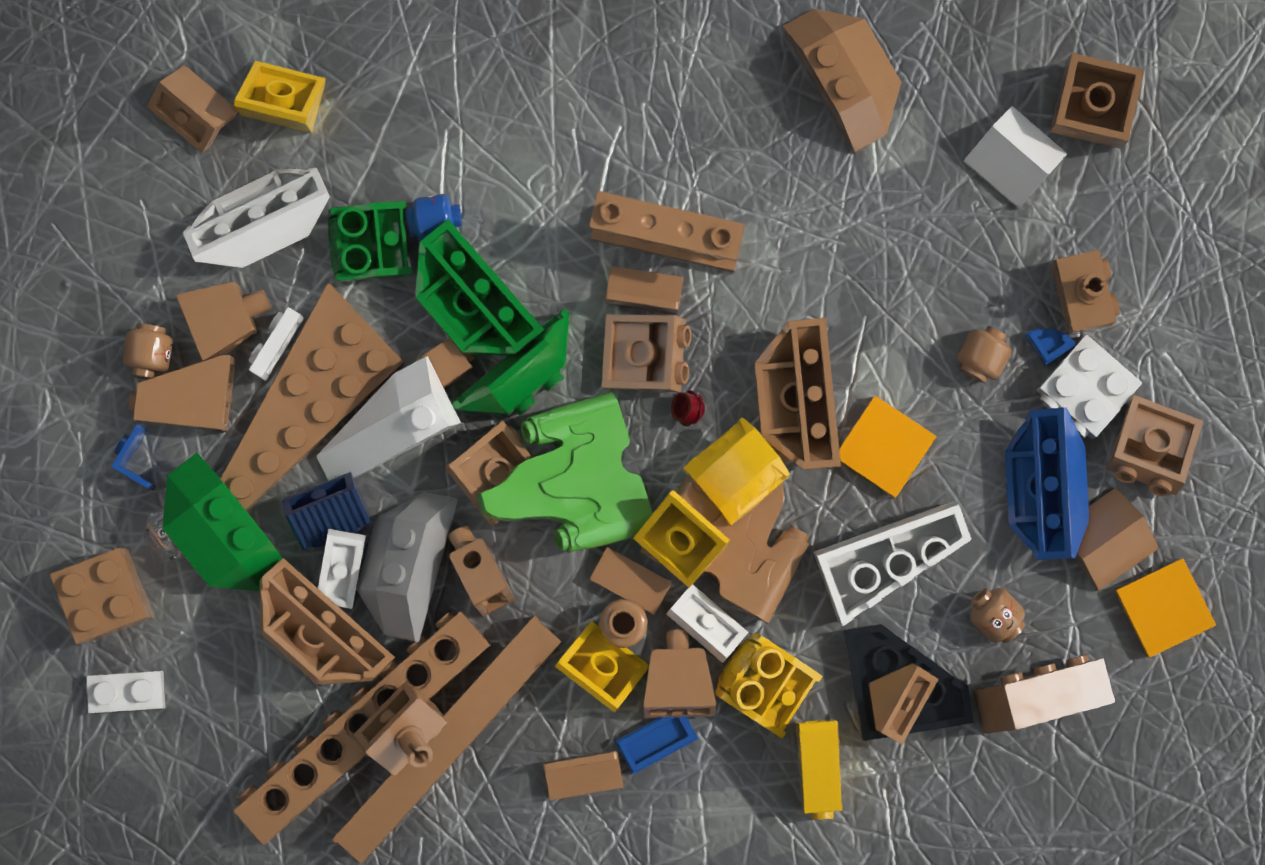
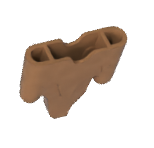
M770 445L786 466L788 458ZM686 476L676 493L730 540L725 549L702 574L712 575L717 580L721 599L758 620L769 624L797 571L798 565L809 545L807 541L810 537L805 532L790 525L788 531H782L773 547H768V537L784 502L783 483L732 526H729L725 517L691 476ZM641 548L640 553L662 565L646 549Z

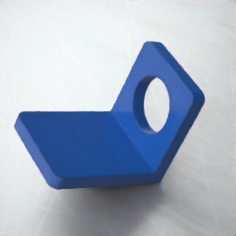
M137 424L130 436L125 434L117 444L114 453L118 456L111 467L147 489L154 490L156 485L125 468L148 430Z

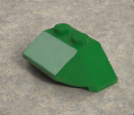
M449 219L420 241L415 299L463 354L517 355L545 332L542 326Z
M565 308L562 309L542 327L545 330L544 333L517 355H508L451 403L458 413L510 417L515 412L521 416L536 403L533 397L543 388L549 392L564 380V376L561 373L566 370L570 329L569 312Z
M198 452L167 475L162 529L209 587L260 591L259 581L283 558L223 481Z

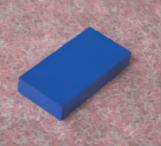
M666 717L653 720L615 741L632 774H635L698 740V737L687 717Z

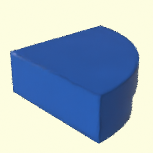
M1039 328L1024 335L1044 366L1077 345L1070 336L1053 329Z

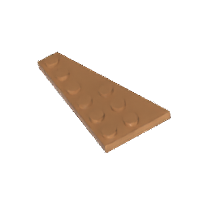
M329 282L221 477L223 483L246 511L405 364Z

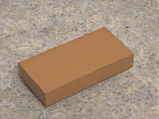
M609 547L604 551L589 579L624 599L638 603L642 609L653 615L657 612L672 584L671 581Z

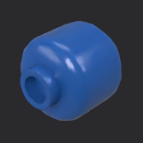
M446 194L419 197L413 201L412 208H407L411 237H417L419 242L448 219L455 227L462 226L459 204L452 205L451 199Z

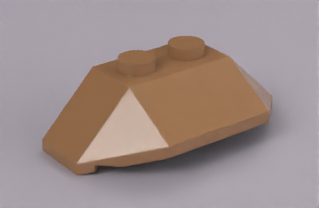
M812 9L783 25V31L853 152L856 153L886 136L901 86V80L864 18Z
M826 317L788 321L754 363L761 435L770 445L802 470L841 467Z
M284 558L259 581L260 634L316 684L372 681L395 658Z

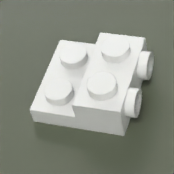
M1086 334L1036 391L1042 395L1039 400L1047 409L1068 408L1081 438L1084 439L1086 436H1089L1091 439H1094L1121 410L1120 408L1141 386L1142 382Z

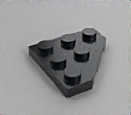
M878 624L843 630L862 741L888 737L876 730L869 683L912 663L938 678V681L909 734L974 723L968 686L913 646H910L885 626Z

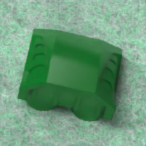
M406 201L366 203L334 207L328 210L330 259L335 283L360 279L401 277L413 274L408 250L405 216Z

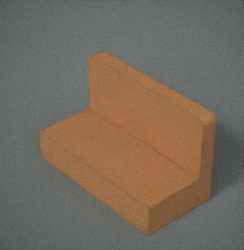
M182 66L161 80L147 105V108L201 153L211 147L220 128L233 120L238 114L237 109L186 66Z
M610 266L605 304L678 315L683 277Z
M617 750L543 763L550 800L624 788Z

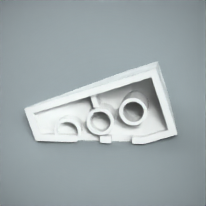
M428 356L394 373L316 456L328 481L349 472L352 473L353 478H356L461 423Z

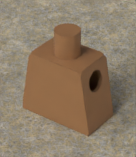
M236 282L176 295L202 361L225 355L256 336L259 332L253 317L272 309L264 289L244 296Z
M469 526L460 527L450 533L449 538L456 551L449 554V557L473 605L481 615L485 617L515 601L516 598L483 538L475 540ZM481 561L477 567L471 569L475 562Z
M670 630L666 632L667 649H655L651 652L644 698V718L715 716L716 700L705 650L702 648L689 649V634L685 630Z

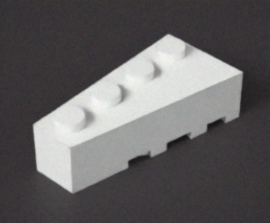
M952 501L813 553L837 620L844 626L864 610L871 608L880 602L882 598L913 580L919 573L928 567H932L971 540L959 504Z

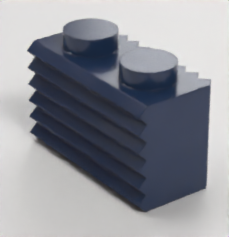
M351 472L282 500L285 517L302 550H306L308 547L317 548L325 545L329 529L355 533L371 522L367 505Z

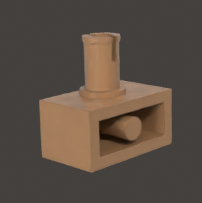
M1100 250L1056 259L1051 264L1068 336L1109 327L1117 322L1116 316L1120 315L1119 303L1116 295L1110 294L1107 280L1111 279L1110 265L1107 258H1101Z
M405 681L360 727L354 736L367 755L393 776H396L409 764L415 768L427 766V763L422 758L423 755L431 762L433 753L426 744L438 736L447 720L434 703L409 682Z

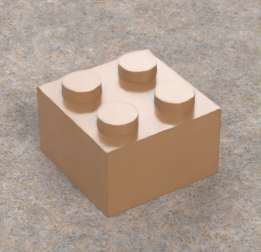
M1072 53L1065 63L1050 132L1122 149L1129 141L1145 70Z
M119 547L50 574L75 644L85 645L154 618L129 549Z

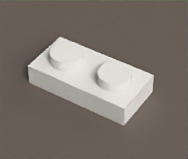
M289 307L284 314L282 312L277 313L268 329L272 332L265 345L259 343L249 358V362L252 363L249 371L267 381L304 322L305 318Z
M329 529L318 589L337 606L352 609L366 535Z
M694 585L688 588L666 613L722 663L749 633Z
M163 671L86 676L88 713L165 708Z

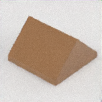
M1114 488L1089 506V523L1074 559L1097 591H1099L1155 552L1159 547L1144 516L1117 488Z

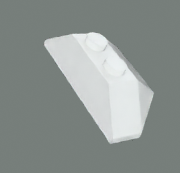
M308 168V170L277 169L211 201L197 216L193 225L188 226L183 231V235L195 262L243 268L308 237L330 195L317 168Z

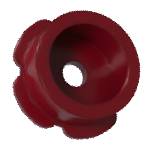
M689 390L680 392L674 397L671 404V414L681 425L689 427L691 424H696L704 415L705 405L700 394Z

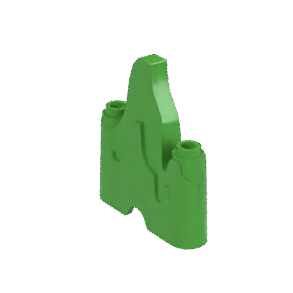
M612 392L528 417L527 421L521 424L522 435L526 443H533L535 446L551 443L556 446L555 450L530 458L515 466L500 485L476 495L481 514L491 520L547 519L561 523L560 528L554 530V540L560 551L566 550L568 553L634 538L653 514L642 478L638 474L628 472L622 465L621 455L623 450L629 445L630 438L619 403Z

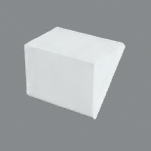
M1011 106L990 128L963 162L1019 209L1063 160L1067 153Z

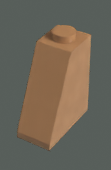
M221 355L137 383V391H132L130 395L129 413L134 414L133 420L139 423L227 432L236 359L230 355Z

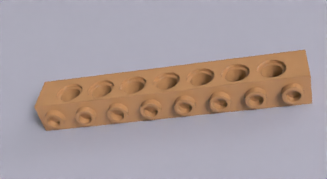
M452 611L447 613L434 625L438 631L432 637L426 640L424 636H421L419 642H414L406 650L410 654L407 659L400 665L395 660L378 674L382 681L372 689L366 685L350 699L354 704L344 714L339 710L333 713L321 724L326 729L315 739L311 735L307 736L293 749L297 755L287 764L280 760L265 773L269 780L259 789L253 784L237 798L240 805L233 810L234 813L262 845L274 838L367 756L354 736L352 720L357 714H364L370 718L381 707L380 695L384 690L392 689L397 691L407 681L431 700L492 646L462 611L456 616ZM444 639L452 641L456 647L455 656L449 661L440 660L436 654L437 644ZM415 664L424 666L428 673L426 682L421 686L413 685L408 679V671ZM329 739H336L342 745V755L337 760H331L324 754V744ZM300 764H308L314 771V779L309 785H303L296 779L295 772ZM272 789H279L285 795L286 802L280 810L273 809L268 804L267 796Z

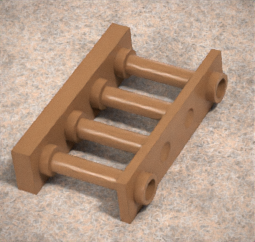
M597 191L589 228L593 229L591 241L734 273L745 224Z

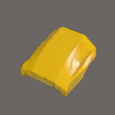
M743 417L725 434L683 467L684 472L693 478L719 509L729 526H732L757 506L790 476L779 455L757 429Z
M755 632L739 645L720 674L715 695L783 739L786 734L784 729L816 681L819 682L823 676Z

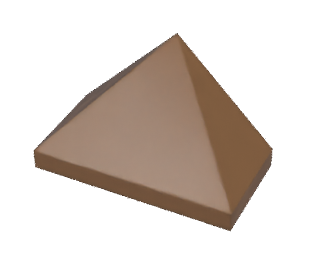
M912 663L869 683L876 730L903 745L938 678Z

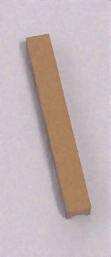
M534 616L444 715L447 723L441 729L438 736L426 744L433 753L431 762L423 755L422 758L427 763V766L415 768L409 764L396 776L391 774L332 840L335 843H339L362 864L559 647L562 641L548 630L537 616Z

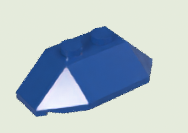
M1068 408L1030 410L1025 418V422L1018 429L1005 450L1009 526L1032 551L1037 560L1075 558L1089 523L1085 445Z

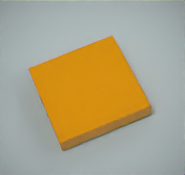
M875 395L839 448L840 462L893 498H896L937 436Z
M1183 558L1115 590L1147 658L1216 626Z

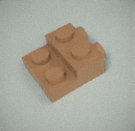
M606 314L601 388L680 393L681 384H686L689 378V367L686 362H683L684 347H689L691 343V329L689 325H685V319L676 315Z
M1133 395L1129 401L1121 430L1115 439L1106 469L1113 471L1114 477L1121 482L1134 483L1137 480L1149 485V490L1155 495L1162 497L1169 496L1170 494L1177 495L1185 484L1203 421Z
M501 421L444 469L481 513L476 495L500 485L515 466L536 456L530 455L521 444L522 439L519 433L513 427L507 426ZM483 515L491 526L499 522V520H491Z

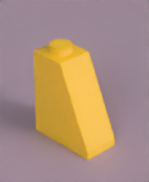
M830 719L795 722L802 812L804 814L811 813L812 820L834 818V811H842L837 721Z

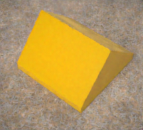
M255 60L234 100V107L241 116L312 133L326 78Z
M674 490L668 494L633 538L688 588L693 585L730 541Z
M591 621L555 667L615 713L649 669V664L628 648L616 647L608 643L602 636L600 627Z

